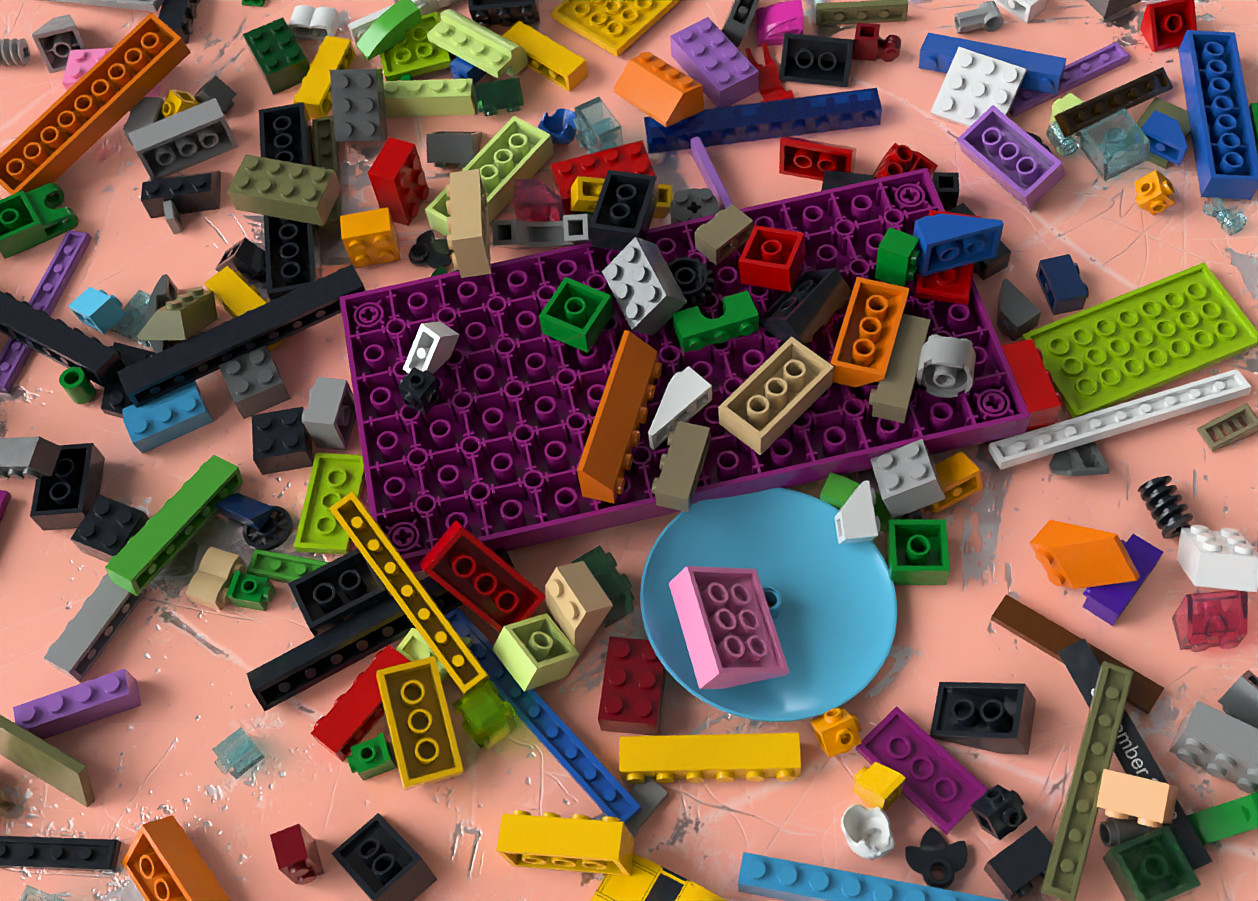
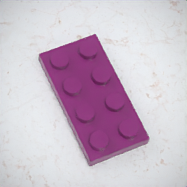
M897 706L855 749L871 765L877 762L901 773L906 778L902 794L946 835L972 810L970 805L989 790Z

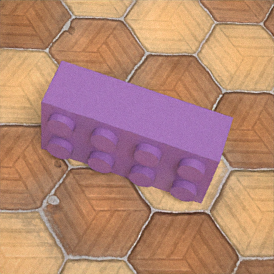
M709 17L670 36L671 56L692 79L703 85V92L720 111L759 91V71Z
M994 105L957 139L961 151L1029 210L1066 176L1063 163Z

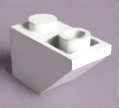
M863 481L855 489L834 517L839 544L872 541L880 532V520L878 516H875L873 507L876 503V495L874 489L870 488L869 481Z

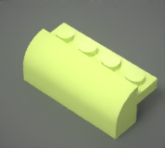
M452 9L441 12V21L427 33L428 41L496 78H499L503 73L515 77L528 64L525 48Z

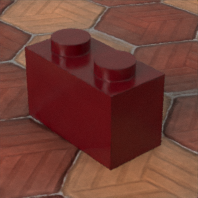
M299 823L270 835L278 869L292 882L300 885L313 882L317 875L324 873L316 841Z

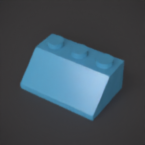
M196 380L137 408L133 404L122 409L123 422L131 441L142 454L214 422Z

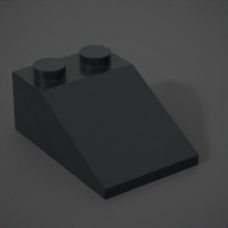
M939 682L930 736L934 739L999 754L1028 755L1036 699L1027 685L1023 683Z
M379 813L331 853L371 901H414L437 880L422 857Z

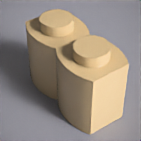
M210 547L202 558L199 570L191 579L186 595L194 603L221 611L226 604L231 602L227 597V592L235 570L245 574V562L240 555Z

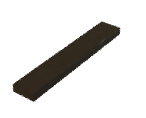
M1162 67L1067 109L1054 117L1064 138L1168 92L1173 89V86Z

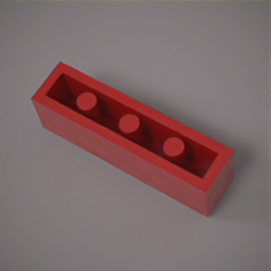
M390 645L384 650L379 651L366 671L356 676L351 688L336 699L329 713L315 723L311 735L320 745L344 762L351 753L350 747L359 744L385 714L376 677L377 670L411 661Z

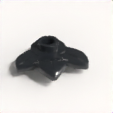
M429 230L422 233L417 238L416 244L410 248L409 260L415 266L427 265L433 269H437L439 266L446 267L452 263L449 257L452 250H449L447 239H435L433 231Z
M933 827L929 828L923 835L920 847L907 846L905 848L906 862L909 867L921 874L924 882L930 887L940 889L950 887L954 880V873L962 870L967 862L968 850L966 842L957 841L947 845L944 838ZM939 870L943 873L944 878L937 880L933 877L932 872Z

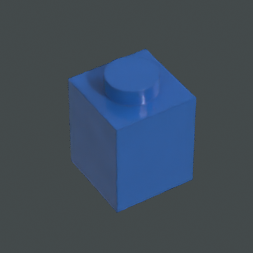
M458 56L450 63L453 79L472 78L475 85L487 74V72Z

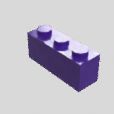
M1134 533L1127 542L1123 539L1121 542L1140 578L1137 581L1087 587L1083 593L1087 598L1082 607L1111 626L1115 624L1163 554V551Z

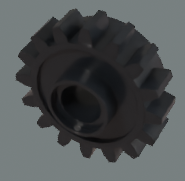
M688 256L679 259L675 258L672 262L666 263L687 301L682 309H687V305L695 307L698 302L703 305L706 304V297L711 298L712 289H714L713 272L708 270V264H702L698 258L693 259Z

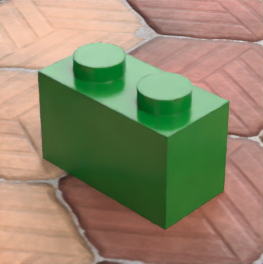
M889 227L878 247L875 278L905 287L909 280L913 281L918 271L916 263L921 254V250H918L919 238Z

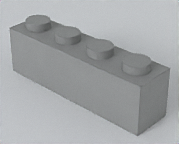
M107 573L102 577L98 587L91 596L84 601L79 612L67 623L65 630L56 642L51 644L43 659L55 669L81 682L148 591L144 589L138 596H135L112 583Z

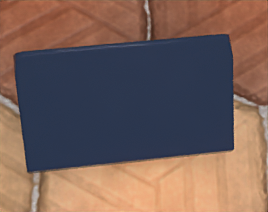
M235 493L214 505L222 515L257 530H261L275 511L274 507L240 493Z

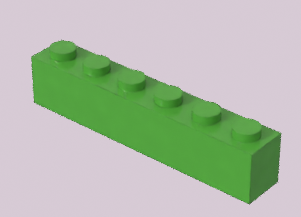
M213 455L207 462L203 463L199 470L182 485V488L165 502L157 514L151 517L146 525L129 539L127 545L110 559L105 568L112 583L138 596L218 511L214 505L233 495L243 484L239 467L216 455Z

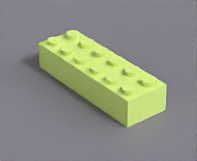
M515 116L503 126L462 170H480L488 203L489 224L554 154L550 134ZM445 188L428 205L425 212L430 228L447 237V234H451L447 227V217H451V215H448L446 200L450 199H448Z

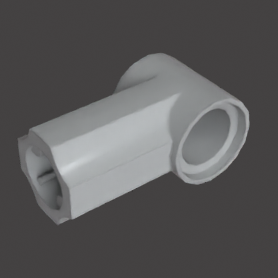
M992 0L983 2L977 9L954 14L957 33L981 28L988 32H993L1004 23L997 4Z

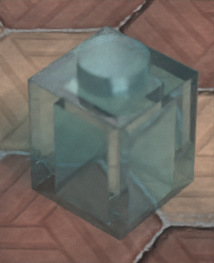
M242 727L212 749L218 757L214 763L224 775L229 772L235 779H238L265 758Z

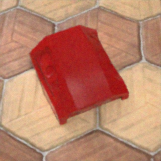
M894 143L876 168L873 180L924 168L928 169L931 176L938 165L920 152L913 151L906 145Z

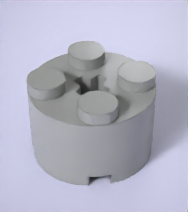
M931 335L922 346L916 376L919 386L922 384L926 387V392L943 398L956 397L958 392L965 390V393L968 392L973 385L976 353L972 348L973 343L968 339Z

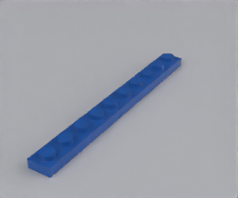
M459 607L447 613L445 616L461 637H469L474 641L469 649L491 677L486 681L487 684L606 816L619 818L625 825L628 824L642 811L641 806L534 689L523 691L492 650L493 644Z

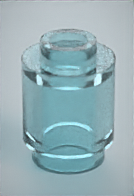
M1057 121L1052 122L1048 126L1046 136L1057 153L1062 154V156H1069L1078 150L1079 138L1076 134L1064 138Z

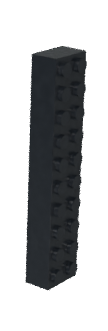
M304 102L258 110L261 157L314 166L311 120ZM263 215L267 294L271 301L290 293L294 289L310 284L316 279L322 278L319 227L316 224Z

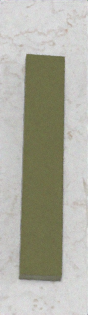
M334 117L312 119L315 167L334 170L341 186L338 142H335ZM342 186L325 225H319L321 230L341 227L340 216L344 215Z

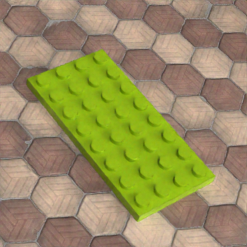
M1205 262L1022 334L1021 341L1033 339L1036 348L1041 350L1043 365L1052 375V386L1055 392L1060 394L1062 403L1072 418L1109 408L1258 347V331Z

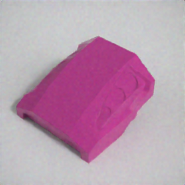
M801 0L779 2L755 10L758 47L762 46L763 43H767L768 46L782 45L784 33L802 35L804 33Z

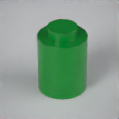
M71 367L60 375V385L76 404H86L95 397L96 388L81 368Z

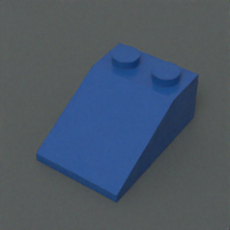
M950 214L925 216L915 220L913 236L919 238L918 250H921L916 266H918L921 276L996 257L1004 226L1003 221Z

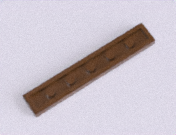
M1007 594L990 619L1063 664L1064 662L1058 652L1082 640L1080 637ZM1088 643L1100 665L1106 661L1134 671L1126 702L1149 714L1164 687Z

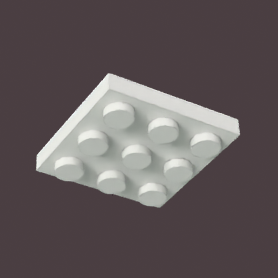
M958 47L930 113L933 116L967 128L992 105L1007 116L1026 74V69Z

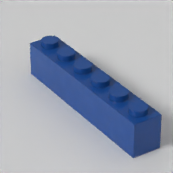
M929 32L920 49L919 68L947 74L958 47L1025 68L1026 74L1020 88L1057 95L1062 82L1067 58Z

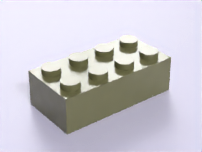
M245 155L227 193L236 210L324 226L341 191V186L335 171L331 169Z

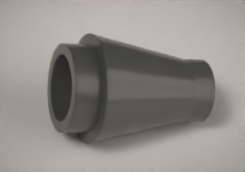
M1108 817L1106 821L1100 823L1099 833L1102 843L1106 847L1118 849L1143 839H1149L1151 835L1150 826L1137 823L1138 820Z

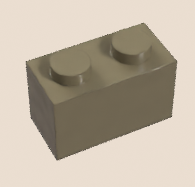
M731 204L726 209L720 210L709 222L698 227L695 232V248L717 266L748 241L753 230V220Z

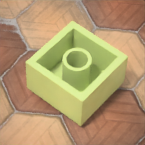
M547 613L504 626L492 648L524 692L567 677L580 655Z

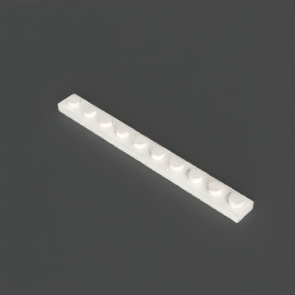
M1235 369L989 444L988 451L999 469L1002 470L1249 395L1252 386Z

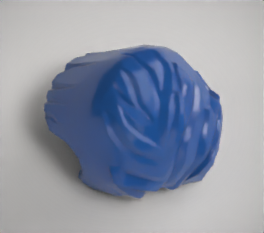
M564 108L557 109L552 116H548V112H545L538 128L551 135L552 144H570L575 139L577 133L578 115L574 111Z

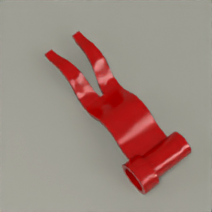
M767 43L762 44L766 66L758 64L750 48H745L747 59L759 71V92L764 99L760 101L763 115L786 109V111L795 109L796 103L792 90L785 91L776 62L770 56Z

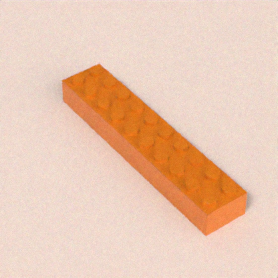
M151 12L0 153V185L10 195H13L22 190L26 193L45 184L54 183L191 53L183 39Z

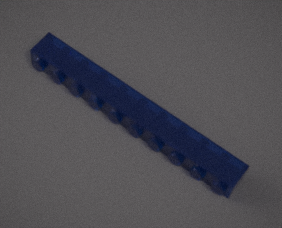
M877 88L704 109V111L668 127L663 126L649 116L644 117L648 154L691 149V139L695 137L701 139L704 147L785 136L880 125L882 106Z

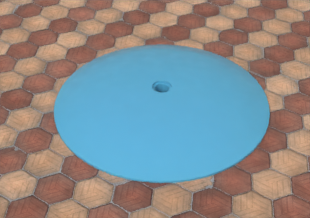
M773 488L740 496L698 501L691 505L689 513L681 512L665 527L655 541L646 560L641 579L640 603L648 639L657 657L678 683L703 702L721 711L742 718L767 722H790L822 715L833 708H838L866 688L883 666L893 643L897 624L896 592L894 583L890 580L888 566L873 541L839 544L834 518L839 510L827 502L799 491ZM686 566L756 569L766 601L773 605V607H769L790 673L786 676L725 689H699L669 582Z

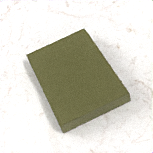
M1155 97L1123 141L1120 149L1165 169L1170 161L1135 145L1140 129L1152 113L1157 110L1178 120L1185 139L1191 130L1187 110Z

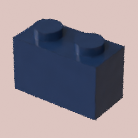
M1070 254L1040 260L1036 277L1053 315L1083 309L1086 298L1089 296L1088 287L1079 276V267L1077 263L1073 262Z

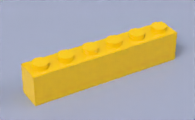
M799 733L620 736L619 772L621 779L627 780V783L630 784L644 783V777H650L663 784L673 783L674 779H686L690 783H700L704 779L732 782L734 778H747V781L760 782L765 780V778L777 777L779 781H792L795 777H800L801 774Z

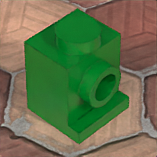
M235 570L227 597L234 606L266 611L268 603L273 600L275 590L267 577L243 574L241 571Z
M383 733L377 734V737L350 747L352 755L347 757L352 773L357 772L363 781L396 768L389 741ZM372 754L370 758L364 759L365 756Z

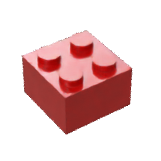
M755 225L738 261L741 284L791 292L806 257L805 233Z

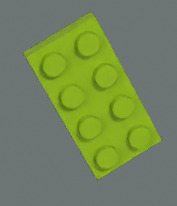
M315 454L294 543V548L297 552L343 555L350 552L352 540L329 508L352 491L361 500L365 482L362 455Z

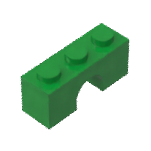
M748 291L723 298V315L716 319L704 317L698 306L672 313L674 330L684 353L698 351L705 346L724 343L731 338L750 335L754 331L759 330V314Z

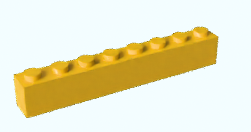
M352 491L329 508L461 691L469 695L491 677L359 497Z

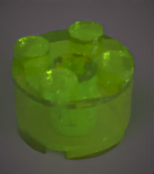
M490 680L480 683L452 704L456 717L459 714L463 716L464 722L461 725L477 746L480 748L484 746L486 752L515 731L517 727L513 718L517 715L516 711L508 701L504 703L498 697L499 692Z

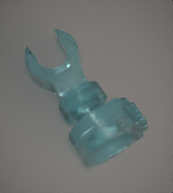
M1213 197L1211 202L1213 206L1204 201L1203 212L1216 218L1221 224V229L1229 236L1243 230L1247 219L1242 212L1232 214L1228 209H1225L1222 200L1218 197Z

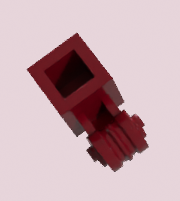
M857 22L853 59L876 61V58H880L885 62H891L900 55L901 39L897 35H888L886 39H882L879 36L880 24Z

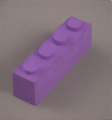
M124 668L14 706L13 712L17 725L44 740L139 707L142 704L137 680Z

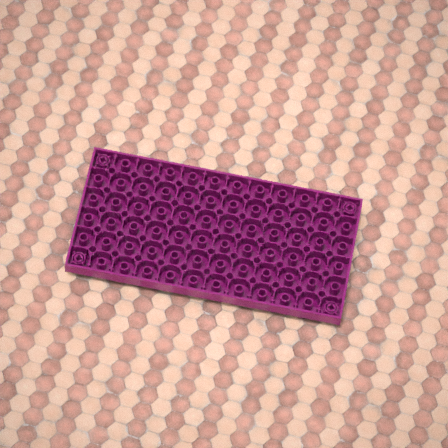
M927 168L739 209L753 220V228L757 225L805 233L806 257L797 279L805 271L837 268L852 291L857 277L883 282L875 278L878 247L889 227L913 236L915 220L929 216L930 210L945 212ZM716 214L648 230L645 240L657 245L666 263L672 262L675 258L679 259L688 256L693 259L698 258L702 264L707 263L708 270H712L714 279L712 297H706V304L704 305L699 302L696 303L701 314L706 318L716 319L723 315V298L744 291L749 292L760 318L786 292L741 284L738 261L746 243L717 266L695 248L696 230L702 224H706L713 219ZM591 242L491 263V274L461 278L460 271L339 297L370 512L413 572L423 571L419 565L420 561L455 520L490 549L496 550L504 547L506 551H511L682 512L656 505L655 494H652V485L655 477H660L662 471L660 470L661 457L663 453H668L669 446H667V438L653 450L649 444L648 432L671 378L677 372L685 370L688 366L712 385V400L686 422L709 427L711 434V443L691 505L703 500L740 496L773 488H787L828 478L830 472L844 475L873 468L870 459L923 439L931 455L1024 434L1031 417L973 277L968 305L915 298L919 275L918 270L914 280H909L905 286L910 288L903 312V314L930 319L926 342L931 335H941L943 337L968 339L973 343L972 348L976 353L973 385L968 392L965 393V390L958 392V396L952 398L937 397L926 392V387L922 384L919 386L916 380L905 423L872 416L873 405H869V398L872 388H878V382L859 387L832 382V385L762 455H759L719 424L718 407L767 361L784 342L759 326V330L754 331L750 335H741L731 338L724 343H715L705 346L698 351L684 353L674 330L673 317L653 336L631 330L602 273L621 251L592 247ZM565 277L609 294L612 298L614 314L588 353L549 337L542 332L539 315ZM851 296L846 300L847 303L843 308L832 314L829 323L819 328L813 334L814 338L812 341L804 345L828 363H831ZM441 321L457 332L459 337L451 357L433 374L437 378L441 396L425 415L416 409L408 407L402 401V395L398 386L401 379L409 374L403 370V367L421 323ZM624 330L632 332L658 351V360L662 363V371L659 379L655 378L653 383L655 385L654 397L646 405L648 413L645 423H641L638 430L640 431L638 446H633L632 448L633 460L629 471L625 470L623 476L625 478L623 493L617 495L614 504L583 497L577 468Z

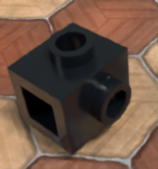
M415 367L401 379L398 386L402 395V401L408 407L416 409L425 415L441 396L437 378L427 370L423 372Z
M999 784L987 790L982 797L970 805L981 828L999 841L1015 831L1019 825L1028 819L1022 808L1024 802L1019 794L1014 790L1009 791Z

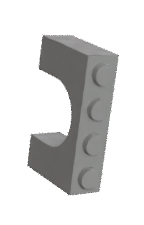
M564 215L563 221L528 222L518 219L492 221L493 246L516 250L573 246L591 242L589 224L593 215Z

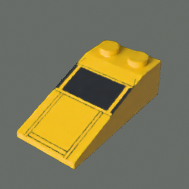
M633 852L630 876L605 874L590 901L726 900Z

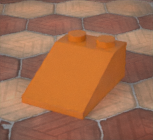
M1049 520L1030 542L1036 553L1037 560L1042 563L1047 572L1048 579L1056 586L1078 589L1137 581L1140 578L1138 571L1116 533Z

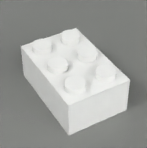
M1191 525V528L1181 527L1176 560L1194 586L1257 592L1258 552L1238 530L1221 528V531H1213L1202 525Z

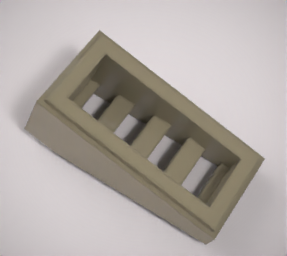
M1245 403L1198 427L1197 431L1213 452L1257 433L1258 417L1248 403ZM1239 418H1242L1244 420V422L1247 425L1246 427L1243 428V426L1238 420ZM1233 422L1238 431L1234 432L1228 423ZM1223 426L1228 436L1225 437L1218 427ZM1213 430L1219 441L1214 442L1208 431Z

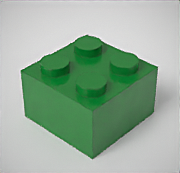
M565 277L539 315L543 334L588 353L614 314L612 298L609 294Z
M889 519L886 532L887 560L890 580L893 581L894 585H946L950 573L946 519Z

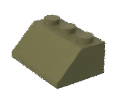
M195 287L189 289L186 294L178 295L176 300L166 302V306L157 310L137 335L138 340H187L218 319L214 291H204L203 287Z

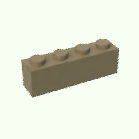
M907 314L902 315L885 378L876 381L879 383L878 388H872L869 405H873L872 416L905 423L916 381L922 346L926 343L930 319Z

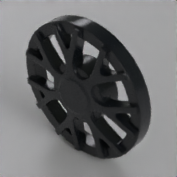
M271 505L275 508L274 512H277L275 519L270 517L261 530L256 529L257 533L248 534L249 529L255 528L244 524L243 537L251 548L269 551L278 548L286 542L292 532L293 521L284 508ZM284 518L287 519V522L278 525V522H280ZM280 530L285 531L282 536L277 535ZM259 537L263 538L259 544L254 543ZM274 537V542L267 544L268 539Z

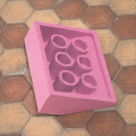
M686 566L669 582L699 689H725L786 676L790 673L756 569Z

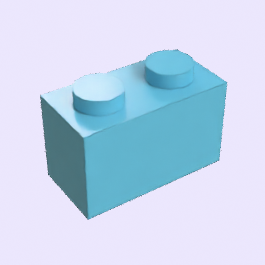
M92 287L87 288L68 305L83 324L102 334L108 332L126 315L120 308L122 303L113 294L109 296L102 289L98 291Z

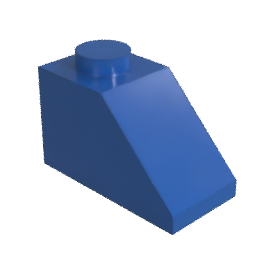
M1157 110L1152 113L1140 129L1135 144L1178 166L1181 165L1188 149L1178 120Z

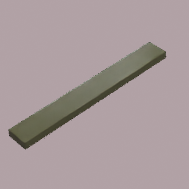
M1106 661L1102 663L1041 889V893L1062 901L1076 900L1099 810L1097 802L1103 769L1109 770L1134 674V671Z

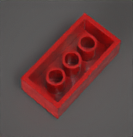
M643 140L551 164L554 184L564 215H574V212H581L571 211V186L578 176L605 179L608 170L656 176Z
M457 520L419 563L425 573L500 633L504 626L528 619L546 598L545 594Z

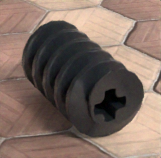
M1168 475L1151 479L1138 488V492H1141V499L1146 502V508L1151 511V516L1157 521L1156 525L1158 529L1162 530L1161 534L1165 539L1180 536L1181 527L1191 528L1188 522L1194 518L1192 513L1183 515V512L1188 509V505H1177L1183 497L1181 494L1172 496L1176 492L1177 486H1166L1172 481L1171 476Z

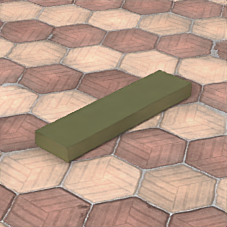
M908 0L817 3L816 26L857 24V22L906 21Z

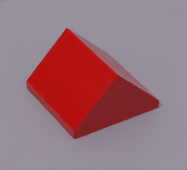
M1166 0L1148 4L1140 26V31L1152 52L1178 47L1181 45L1187 30L1197 31L1194 0Z

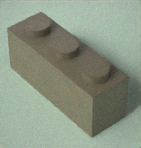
M678 421L675 431H670L667 441L669 450L667 454L663 453L661 457L660 470L662 471L659 478L655 477L652 485V494H655L656 505L689 513L711 443L709 427Z

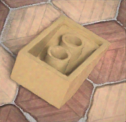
M584 561L556 567L545 585L546 613L581 655L613 604Z

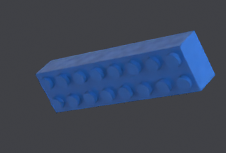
M1187 30L1179 47L1178 54L1201 197L1251 200L1258 189V154L1235 32Z

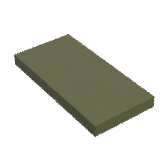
M0 714V755L87 808L95 801L86 765Z

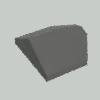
M1095 442L1055 453L1049 463V469L1053 475L1109 474L1110 471Z

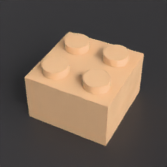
M1103 769L1097 807L1106 809L1105 815L1130 820L1132 815L1138 817L1137 823L1162 828L1163 823L1172 824L1179 786Z

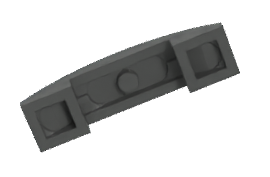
M167 274L161 276L152 291L146 312V324L157 310L166 306V302L177 299V287ZM149 340L155 353L173 346L169 340Z

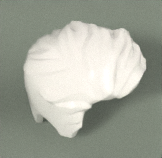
M858 803L852 804L845 810L844 816L841 818V828L848 846L854 853L861 856V858L874 860L883 857L894 848L895 842L890 826L891 821L881 808H868Z

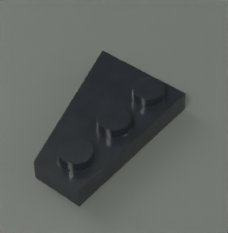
M117 342L113 344V347L121 353V360L125 368L155 354L152 351ZM117 375L104 388L101 410L104 414L123 418L122 409L133 405V403L126 395L119 375Z

